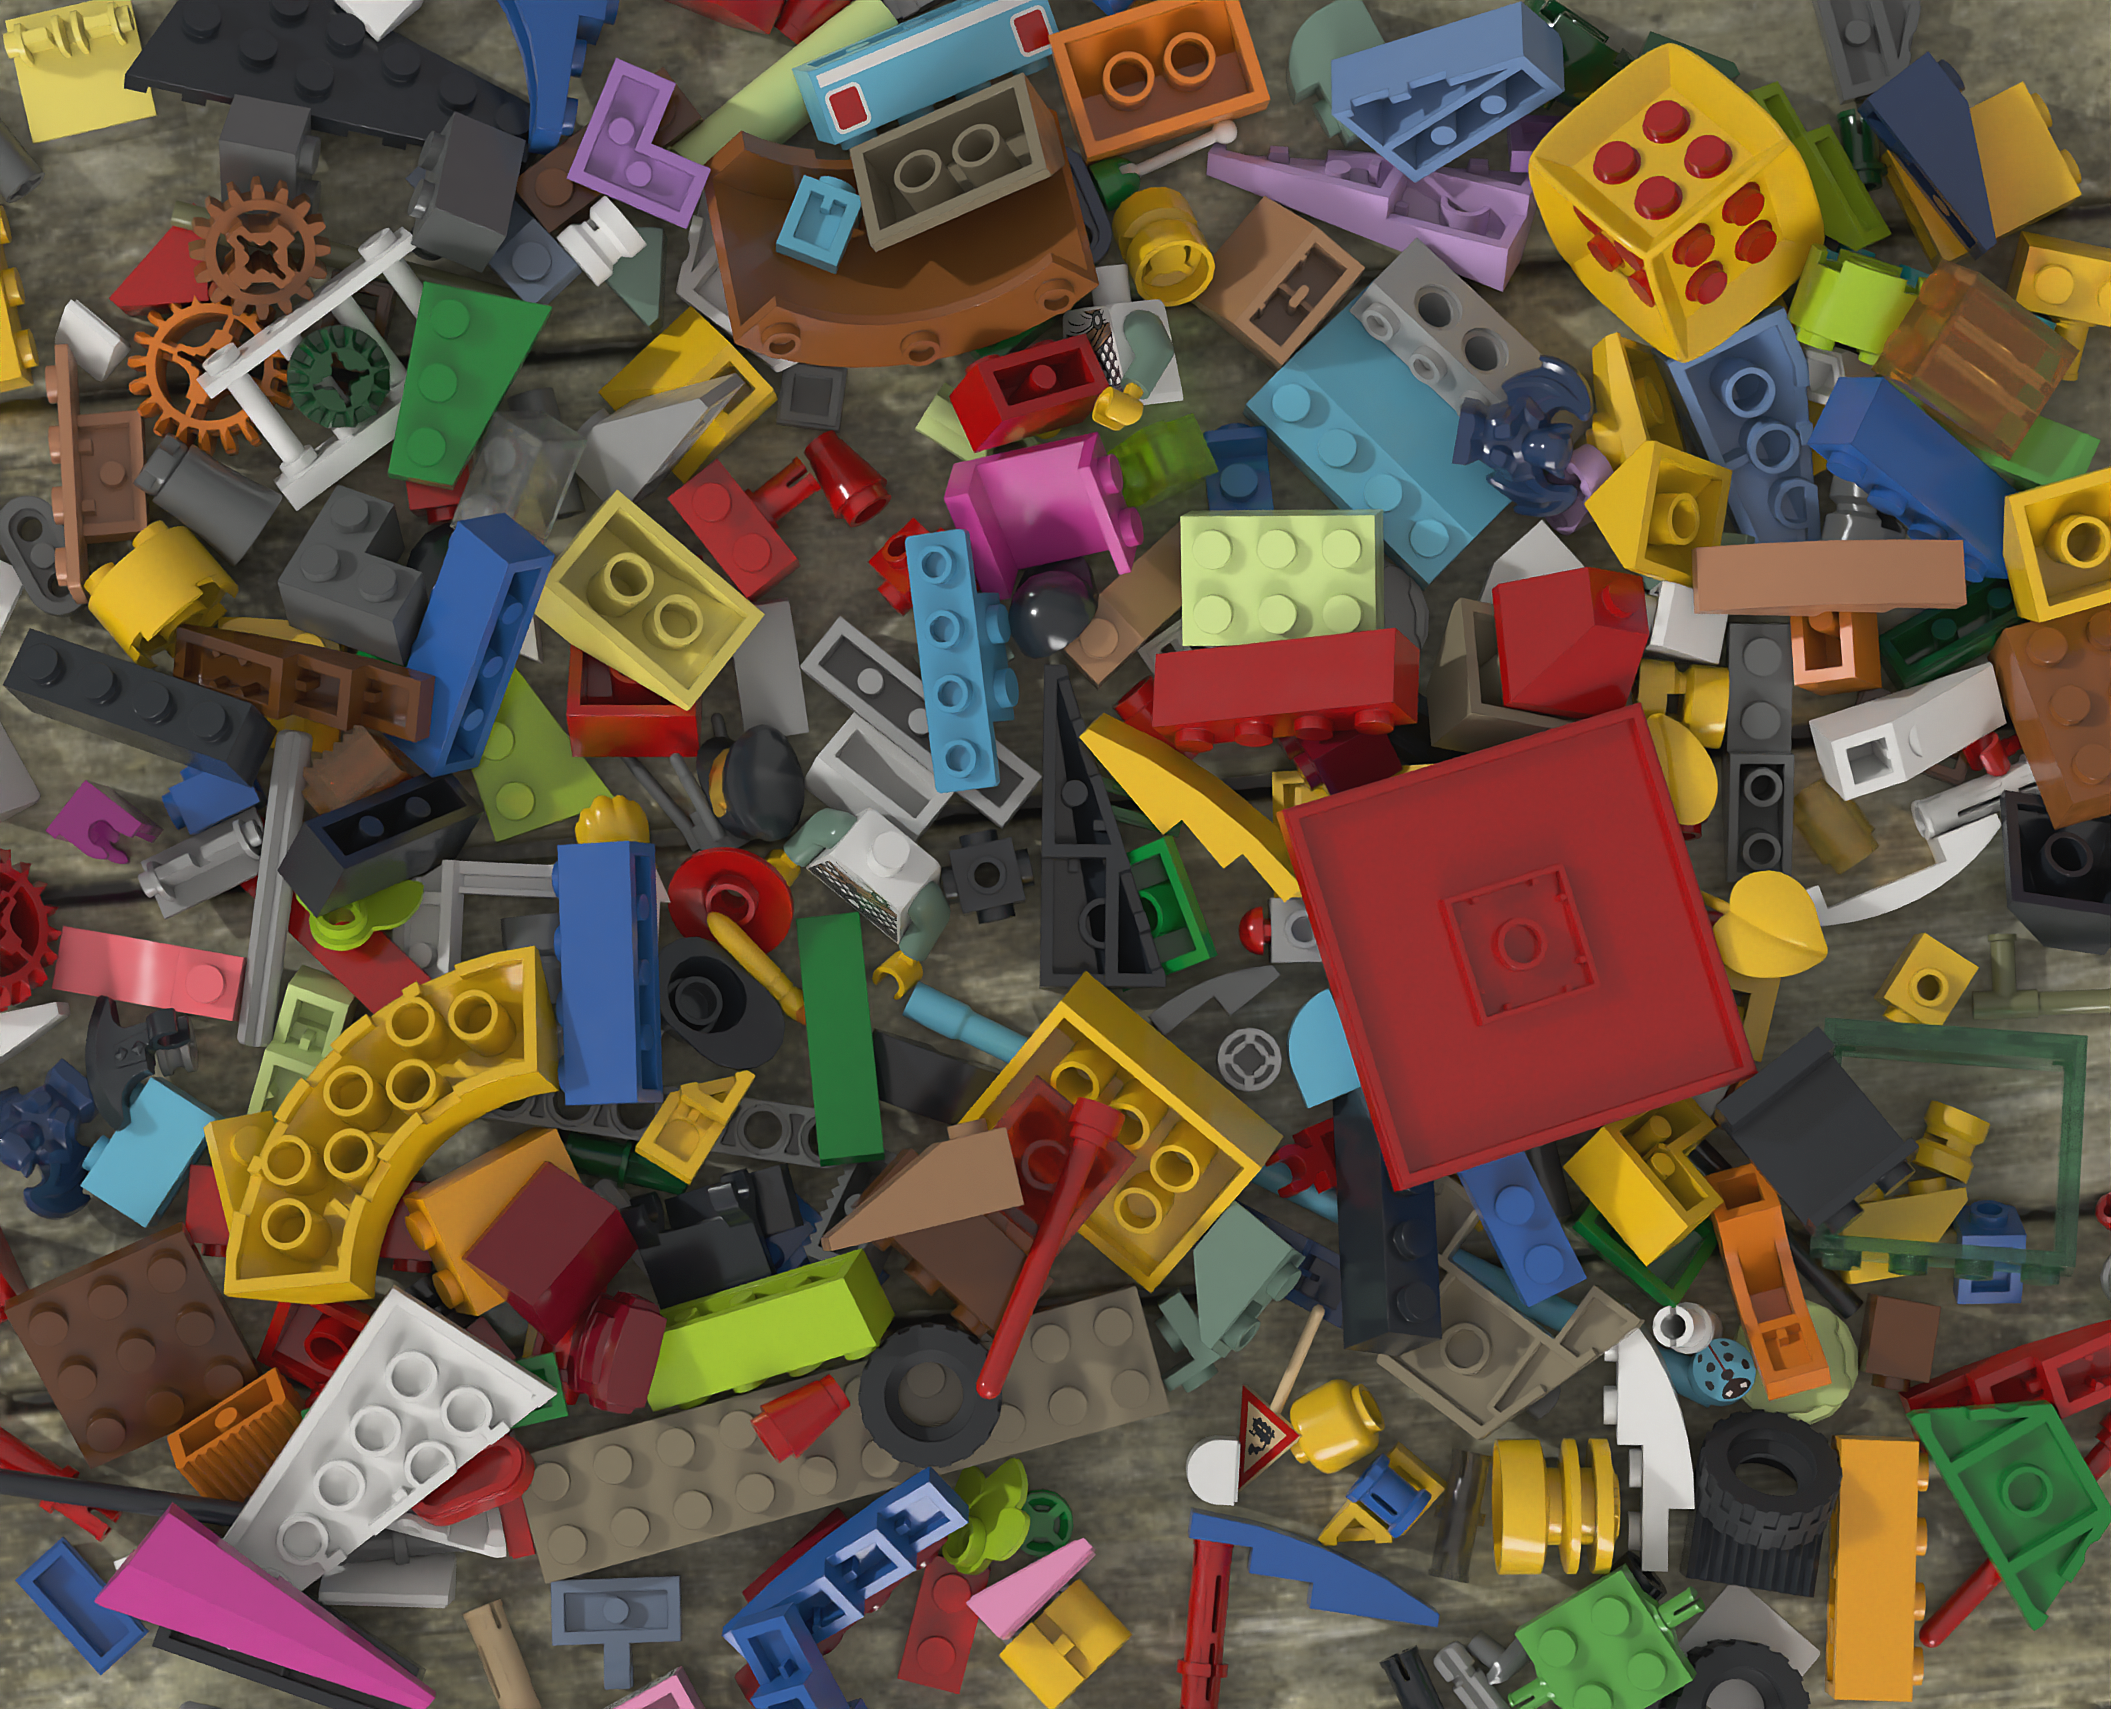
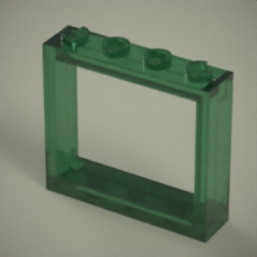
M1825 1017L1824 1033L1835 1045L1833 1057L1840 1065H1842V1057L2062 1072L2053 1251L1845 1235L1834 1236L1831 1235L1830 1230L1827 1228L1815 1238L1811 1236L1809 1257L1823 1258L1822 1266L1824 1268L1841 1271L1861 1270L1862 1261L1888 1263V1272L1906 1276L1927 1275L1928 1266L1954 1268L1955 1278L1972 1281L1993 1280L1994 1271L2020 1273L2021 1283L2038 1286L2059 1285L2060 1276L2072 1277L2076 1268L2088 1036Z

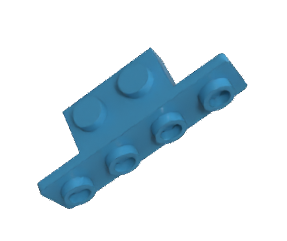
M966 529L908 536L905 540L935 788L939 793L996 787L1000 783V773L993 723L1015 720L1013 706L1017 705L1019 699L1018 681L1013 669L1008 668L1005 642L1009 641L1011 635L1008 611L1005 605L1000 604L999 593H977L970 534Z

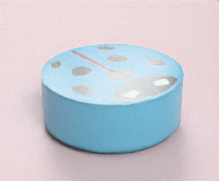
M1718 1338L1712 1340L1708 1347L1702 1351L1693 1354L1689 1361L1687 1375L1693 1392L1701 1400L1714 1406H1727L1737 1402L1749 1392L1755 1381L1756 1369L1751 1354L1743 1345L1731 1339Z

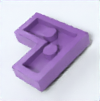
M616 58L567 179L687 229L711 169L651 144L676 83Z

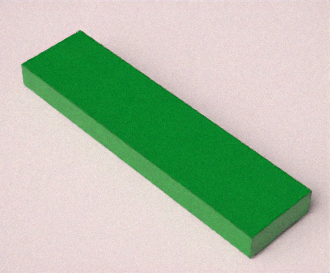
M859 912L797 918L796 927L820 1166L885 1160Z

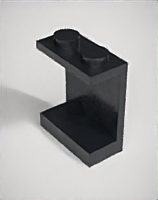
M1819 1026L1717 1104L1714 1116L1716 1121L1813 1238L1827 1228L1835 1236L1850 1226L1864 1213L1863 1208L1858 1203L1879 1188L1886 1196L1901 1186L1916 1172L1910 1163L1916 1159L1919 1150L1918 1144L1912 1137L1905 1142L1836 1061L1833 1057L1835 1045Z

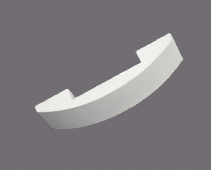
M1997 813L1977 819L1937 835L1930 840H1926L1936 864L1827 907L1818 885L1806 888L1805 890L1815 905L1820 926L1845 924L1875 917L1907 905L1937 889L1964 869L1991 841L2001 827Z

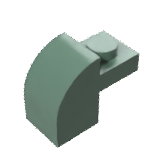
M1336 0L1312 14L1302 24L1294 37L1286 68V84L1292 104L1295 105L1316 94L1319 101L1312 104V108L1321 128L1328 138L1338 134L1345 149L1362 139L1332 115L1331 60L1385 44L1362 0Z

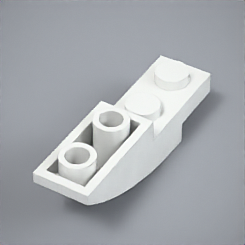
M1623 1303L1635 1312L1630 1303ZM1643 1323L1638 1330L1604 1353V1361L1616 1362V1386H1604L1603 1424L1615 1425L1617 1445H1641V1449H1629L1628 1453L1629 1488H1640V1512L1628 1511V1550H1640L1642 1571L1668 1572L1669 1509H1695L1693 1469L1686 1425L1676 1388L1661 1352Z

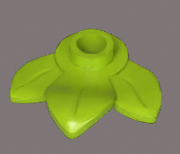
M405 880L318 918L312 914L297 894L296 898L310 913L309 923L314 939L325 948L346 951L364 944L374 931L397 928L407 922L418 910L423 900L424 885L422 882ZM341 921L351 922L346 925H335L336 923Z
M1014 1457L1003 1463L987 1478H985L977 1466L964 1468L954 1491L969 1506V1523L948 1535L947 1542L942 1545V1552L945 1560L954 1565L959 1572L968 1575H978L986 1570L993 1560L1005 1561L1010 1558L1023 1544L1030 1527V1516L1021 1510L1027 1498L1028 1480L1023 1463L1020 1459Z

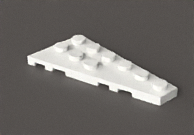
M393 1284L223 1540L275 1579L280 1575L297 1589L303 1591L324 1573H329L347 1559V1555L370 1537L376 1536L457 1473V1469L489 1444L492 1445L511 1430L512 1426L535 1408L541 1407L557 1394V1389Z

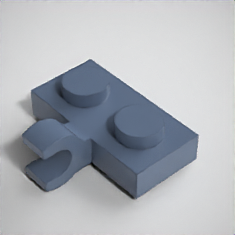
M681 1575L562 1579L551 1582L552 1646L604 1644L605 1690L631 1689L634 1686L632 1643L683 1640Z

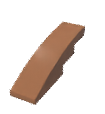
M1828 540L1696 547L1691 550L1694 614L1817 616L1825 611L1886 613L1894 608L1957 609L1967 604L1963 540Z

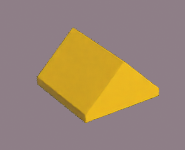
M1644 441L1585 501L1584 505L1625 569L1659 581L1674 582L1693 589L1691 550L1696 547L1721 546L1733 470L1657 441Z

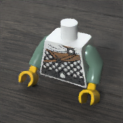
M1127 264L1096 267L1099 286L1092 290L1094 307L1068 310L1063 316V339L1086 333L1110 387L1103 390L1095 403L1092 418L1095 422L1113 431H1119L1123 427L1137 422L1143 414V405L1183 401L1182 387L1165 305L1160 299L1131 302ZM1061 429L1036 436L1041 439H1049L1056 436Z
M870 807L854 816L849 812L833 808L820 810L784 844V850L774 849L764 859L780 872L789 888L799 876L800 866L806 867L807 870L899 945L900 951L895 952L873 972L872 976L873 983L877 985L889 974L893 975L899 985V990L893 999L898 1000L922 979L923 969L919 961L927 959L950 919V905L940 888L941 866L919 845L879 812Z

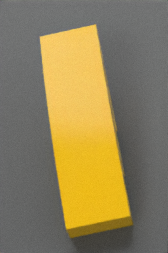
M1102 713L1080 735V739L1163 835L1182 820L1223 868L1243 854L1284 902L1300 891L1282 832L1218 777L1166 743L1106 713Z

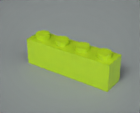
M863 1248L659 1310L660 1314L667 1319L647 1401L653 1412L678 1405L681 1410H686L704 1403L715 1393L732 1388L735 1393H744L760 1386L772 1376L786 1372L791 1377L802 1376L815 1370L826 1360L843 1355L847 1360H855L873 1352L881 1344L880 1339L894 1318L895 1313Z

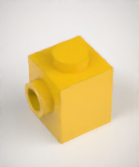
M1914 934L1873 999L1887 1007L1882 1017L1902 1031L1912 1036H1915L1919 1029L1926 1033L1938 1032L1979 967L1928 934Z

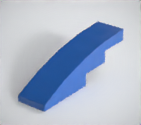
M932 1467L925 1468L876 1499L818 1542L771 1581L723 1627L722 1636L745 1658L731 1632L739 1619L794 1602L813 1640L818 1644L864 1617L865 1599L915 1571L918 1552L968 1524L969 1506Z
M1191 1507L1188 1525L1189 1538L1250 1547L1247 1563L1249 1573L1309 1582L1307 1604L1310 1609L1438 1627L1440 1614L1433 1606L1381 1572L1347 1555L1324 1546L1320 1542L1256 1520Z

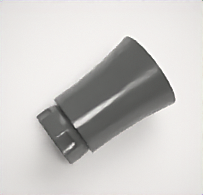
M170 432L166 434L133 482L142 491L155 496L152 502L176 517L207 542L232 568L250 548L283 498V494L250 480L217 461L194 444H191L188 448L183 441Z

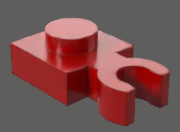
M1333 1117L1292 1135L1295 1144H1287L1275 1150L1265 1163L1266 1167L1281 1162L1286 1164L1291 1170V1183L1277 1190L1281 1198L1295 1196L1310 1188L1312 1184H1314L1318 1194L1336 1187Z

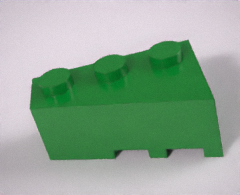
M424 281L388 469L389 478L448 490L454 489L538 336L552 314V306Z

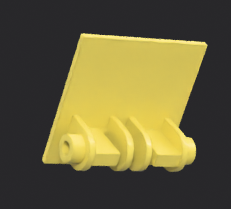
M92 0L5 20L8 33L3 34L4 45L10 59L14 58L33 144L158 116L151 87H148L147 93L124 89L125 73L142 51L131 0Z

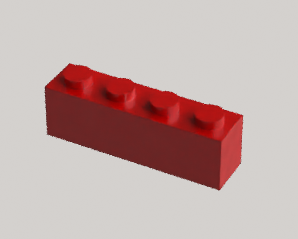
M1387 628L1156 654L1152 727L1171 741L1178 750L1190 753L1208 752L1213 749L1214 744L1236 742L1249 747H1262L1272 744L1273 738L1296 736L1297 738L1309 741H1321L1330 739L1333 736V732L1356 730L1371 735L1387 734L1394 730L1395 725L1417 723L1420 649L1397 628Z

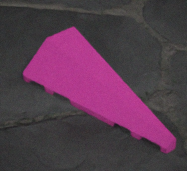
M173 1502L139 1546L133 1549L94 1600V1602L102 1607L412 1709H426L436 1696V1691L279 1575L275 1579Z

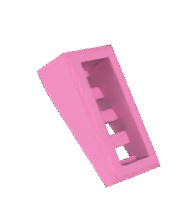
M1085 1538L1074 1540L973 1595L965 1603L998 1638L1009 1640L1096 1555L1094 1553L1096 1549Z

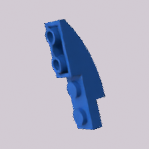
M794 1602L741 1617L731 1630L760 1684V1687L750 1699L756 1709H868L862 1698L846 1701Z

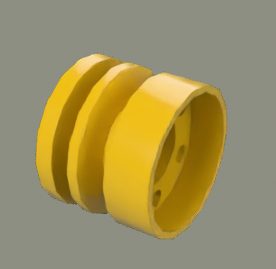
M1538 1438L1495 1439L1492 1458L1491 1511L1496 1572L1499 1575L1541 1574L1546 1559L1547 1545H1558L1561 1563L1566 1574H1577L1581 1545H1586L1589 1569L1592 1574L1610 1573L1613 1550L1620 1530V1489L1618 1476L1614 1472L1609 1443L1606 1438H1589L1586 1446L1585 1467H1580L1578 1449L1576 1440L1573 1438H1563L1558 1454L1557 1467H1546L1543 1448Z

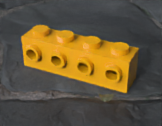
M1832 1435L1831 1449H1835L1839 1456L1838 1465L1842 1467L1843 1477L1829 1520L1825 1692L1835 1700L1912 1702L1913 1685L1921 1686L1924 1676L1922 1647L1914 1646V1622L1923 1621L1926 1607L1924 1583L1916 1582V1556H1925L1927 1549V1523L1925 1517H1917L1918 1491H1927L1928 1455L1927 1453L1919 1452V1441L1909 1437Z

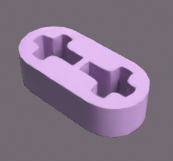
M1584 444L1573 451L1571 461L1567 469L1564 470V479H1560L1550 472L1546 476L1550 482L1573 484L1578 490L1576 502L1568 510L1558 515L1545 517L1548 523L1562 535L1568 536L1594 520L1584 503L1614 473L1606 457L1593 445Z

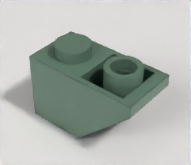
M1233 1200L1193 1250L1201 1342L1223 1358L1232 1349L1235 1352L1242 1350L1257 1333L1261 1324L1257 1317L1272 1299L1275 1301L1282 1300L1297 1284L1301 1276V1271L1298 1267L1306 1258L1235 1200Z

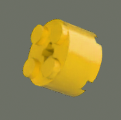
M162 520L153 522L144 528L133 540L132 545L135 549L116 565L110 562L101 566L89 576L84 584L85 590L91 595L88 603L91 613L135 664L149 669L158 666L151 656L163 650H166L174 658L177 626L191 624L213 628L218 623L219 617H223L227 612L220 603L225 593L227 592L233 598H236L239 591L238 585L188 527L177 526L169 529Z

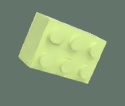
M1383 509L1190 511L1180 516L1182 646H1233L1384 629Z

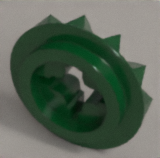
M345 325L327 326L310 333L297 345L288 363L287 386L296 407L313 422L326 428H355L358 423L378 414L380 405L385 396L390 392V363L379 344L367 333ZM332 352H335L336 358L341 361L347 370H365V372L357 374V378L348 382L347 402H344L342 396L339 395L333 386L323 387L318 385L313 387V384L323 382V378L332 374Z

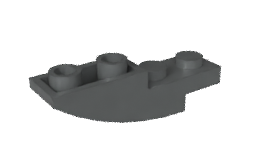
M1727 622L1726 667L1729 670V701L1725 731L1721 743L1725 879L1727 882H1737L1748 874L1766 870L1781 872L1791 877L1795 755L1791 752L1793 657L1790 622Z

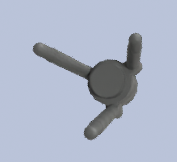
M714 713L711 717V723L715 737L729 738L723 716L720 713ZM673 753L670 756V762L696 808L695 812L689 814L693 823L641 761L636 757H620L632 774L680 829L692 852L698 849L702 851L715 847L738 848L751 841L735 837L722 826L694 775L690 772L679 753Z

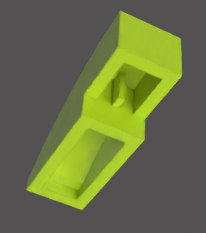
M1778 81L1747 93L1776 120L1805 161L1821 209L1825 235L1854 251H1859L1892 234L1859 175L1853 169L1851 161L1830 124L1807 132Z

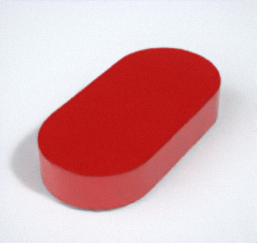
M504 1435L457 1469V1473L411 1509L429 1524L448 1526L514 1501L528 1489L533 1480L535 1471L533 1457L529 1450L515 1438Z

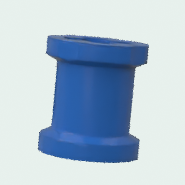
M1382 1453L1362 1472L1345 1497L1352 1503L1361 1501L1389 1525L1387 1533L1396 1539L1418 1517L1428 1504L1432 1494L1425 1488L1417 1491L1389 1467L1390 1458Z

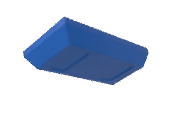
M64 1536L15 1580L100 1676L150 1632L138 1618L102 1607L94 1602L97 1595L106 1585V1582Z

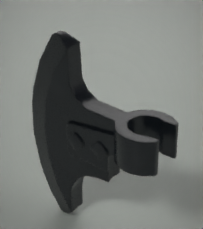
M101 995L96 1000L88 1025L85 1065L87 1081L95 1105L104 1120L118 1132L125 1129L131 1123L129 1104L133 1089L140 1081L155 1074L156 1051L180 1048L191 1041L188 1016L176 1020L174 1008L154 1011L146 1017V1022L126 1028L122 1027L116 1001Z

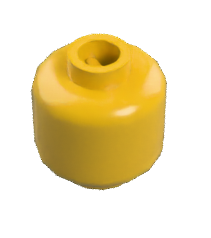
M1345 1379L1331 1380L1293 1401L1290 1408V1421L1293 1428L1302 1437L1290 1450L1301 1464L1310 1461L1323 1473L1338 1472L1376 1451L1379 1443L1378 1432L1385 1428L1381 1410L1370 1391L1363 1384L1353 1386Z

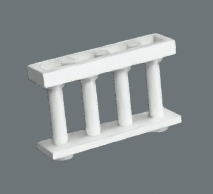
M403 227L394 233L390 228H385L371 236L358 248L362 257L314 291V297L310 301L307 299L302 300L292 308V313L288 315L283 314L239 348L234 343H229L217 350L203 363L202 366L206 372L196 379L211 399L228 388L283 461L280 465L283 473L273 481L296 511L395 437L407 370L351 295L383 273L417 319L423 284L403 258L416 248V246L410 244L412 234ZM331 311L341 325L354 327L367 333L382 348L390 363V392L385 396L380 405L378 414L358 423L355 428L332 427L331 430L334 435L316 449H313L311 445L303 446L248 372L278 349L289 362L293 351L303 340L300 333ZM331 375L323 378V382L313 384V387L318 385L323 387L333 386L339 395L342 396L344 402L348 401V398Z

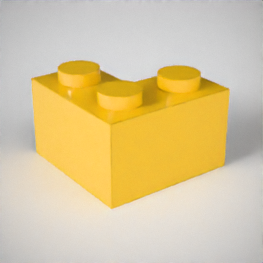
M1692 1097L1604 1125L1563 1166L1564 1170L1580 1187L1582 1192L1591 1200L1645 1266H1648L1684 1240L1724 1202L1686 1157L1717 1127Z

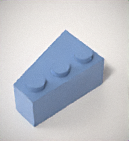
M1522 1L1331 60L1332 115L1414 183L1565 91L1562 39L1551 26Z

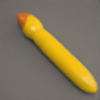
M712 911L708 913L707 924L718 942L776 1000H779L781 1009L787 1016L806 1026L803 989L793 986V983L785 973L781 972V969L733 920L719 912Z

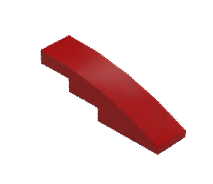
M2111 1319L2018 1346L1929 1380V1383L1923 1382L1910 1387L1909 1392L1900 1391L1898 1394L1904 1411L1907 1414L1915 1409L2047 1400L2053 1405L2059 1418L2062 1420L2110 1399ZM1909 1422L1914 1439L1916 1441H1919V1450L1922 1453H1927L1926 1449L1924 1448L1919 1437L1917 1436L1916 1432L1914 1431L1912 1425Z

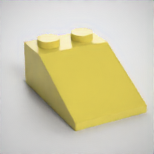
M618 489L595 511L553 562L534 612L570 644L686 711L694 705L765 615Z

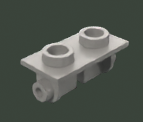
M257 808L248 809L141 861L145 872L138 875L140 885L149 898L155 896L164 919L167 920L258 876L264 825Z

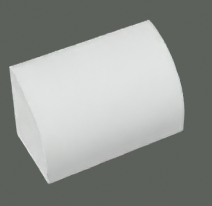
M855 712L819 753L804 779L805 788L830 808L849 812L854 816L870 807L879 812L916 844L954 793L937 792L933 773Z

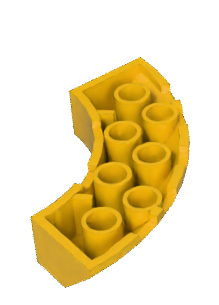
M535 946L484 955L455 964V970L420 985L417 981L401 990L404 995L384 1006L371 1017L365 1014L348 1027L330 1044L333 1050L316 1066L308 1078L304 1080L301 1077L276 1112L274 1118L278 1121L270 1132L260 1156L254 1155L247 1169L251 1176L240 1211L234 1210L226 1251L224 1294L226 1296L311 1305L375 1299L376 1271L387 1226L400 1198L424 1163L449 1138L484 1114L513 1101L533 1095L559 1091L558 1028L539 950Z

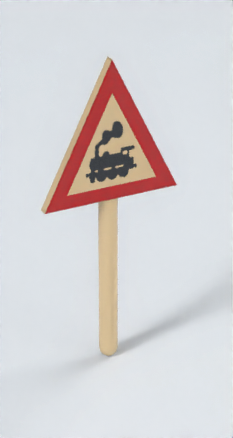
M1320 1304L1312 1308L1271 1405L1248 1385H1243L1238 1492H1241L1302 1437L1281 1413L1325 1313L1324 1307Z

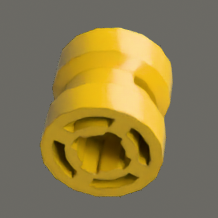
M1931 1100L1924 1116L1927 1128L1923 1137L1915 1141L1919 1146L1916 1159L1912 1162L1937 1174L1967 1184L1974 1167L1971 1155L1975 1146L1984 1143L1991 1124L1962 1110Z

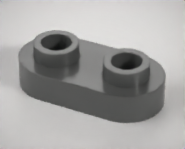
M20 496L9 501L0 511V545L30 599L39 609L55 617H70L78 614L88 604H76L71 593L64 597H57L52 591V583L56 578L55 549L65 547L64 525L55 524L52 505L35 496ZM29 520H39L43 527L41 536L35 541H25L21 534L23 525Z

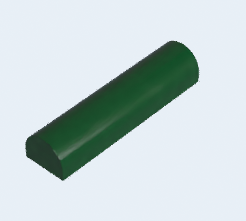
M1984 578L1982 582H1974L1966 587L1967 604L1957 609L1928 608L1879 635L1880 663L1898 692L1950 674L1991 651L2004 629L2032 621L2018 617L2009 579Z

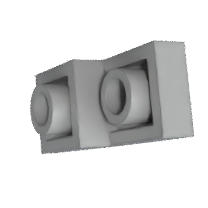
M785 597L752 602L765 615L732 656L743 733L749 728L761 724L770 725L778 729L784 736L808 733L807 713L789 599Z

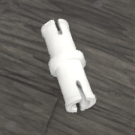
M1691 1302L1679 1303L1675 1308H1671V1306L1664 1307L1656 1314L1652 1326L1654 1335L1661 1344L1685 1354L1702 1351L1708 1347L1712 1340L1722 1338L1723 1333L1722 1321L1717 1314L1705 1309L1700 1304Z

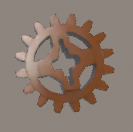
M253 176L249 192L241 193L239 187L233 181L226 183L228 200L222 203L217 198L209 195L205 199V205L211 216L210 219L193 217L191 223L193 232L203 238L188 243L189 257L203 261L193 269L197 283H206L213 280L208 291L210 300L214 304L223 300L227 295L230 296L233 315L240 316L247 304L256 306L259 319L266 320L269 305L278 303L280 309L288 315L292 313L291 296L297 293L309 301L314 297L312 286L308 281L309 277L325 279L327 276L326 265L316 258L331 254L329 238L315 236L326 228L322 213L305 216L311 207L309 196L306 193H302L292 201L289 200L287 182L279 180L272 192L264 191L260 176ZM253 210H267V211H269L267 214H246V213H245V212L253 211ZM297 231L300 232L303 239L302 254L298 263L293 260L292 254L287 251V247L295 240L294 234ZM221 233L226 236V241L232 246V250L225 256V263L222 266L216 257V245ZM247 241L249 243L253 241L259 246H263L270 241L272 255H266L260 250L249 255ZM273 282V284L264 286L251 285L252 283Z

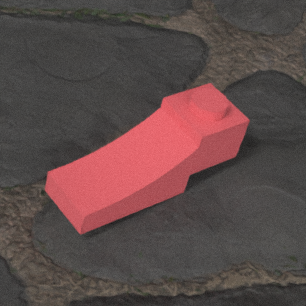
M63 926L58 950L59 958L56 961L52 989L96 997L103 995L113 1000L162 1009L174 1008L178 1012L239 1021L247 965L246 957Z

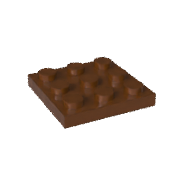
M183 1221L5 1300L4 1312L90 1469L177 1431L264 1375Z

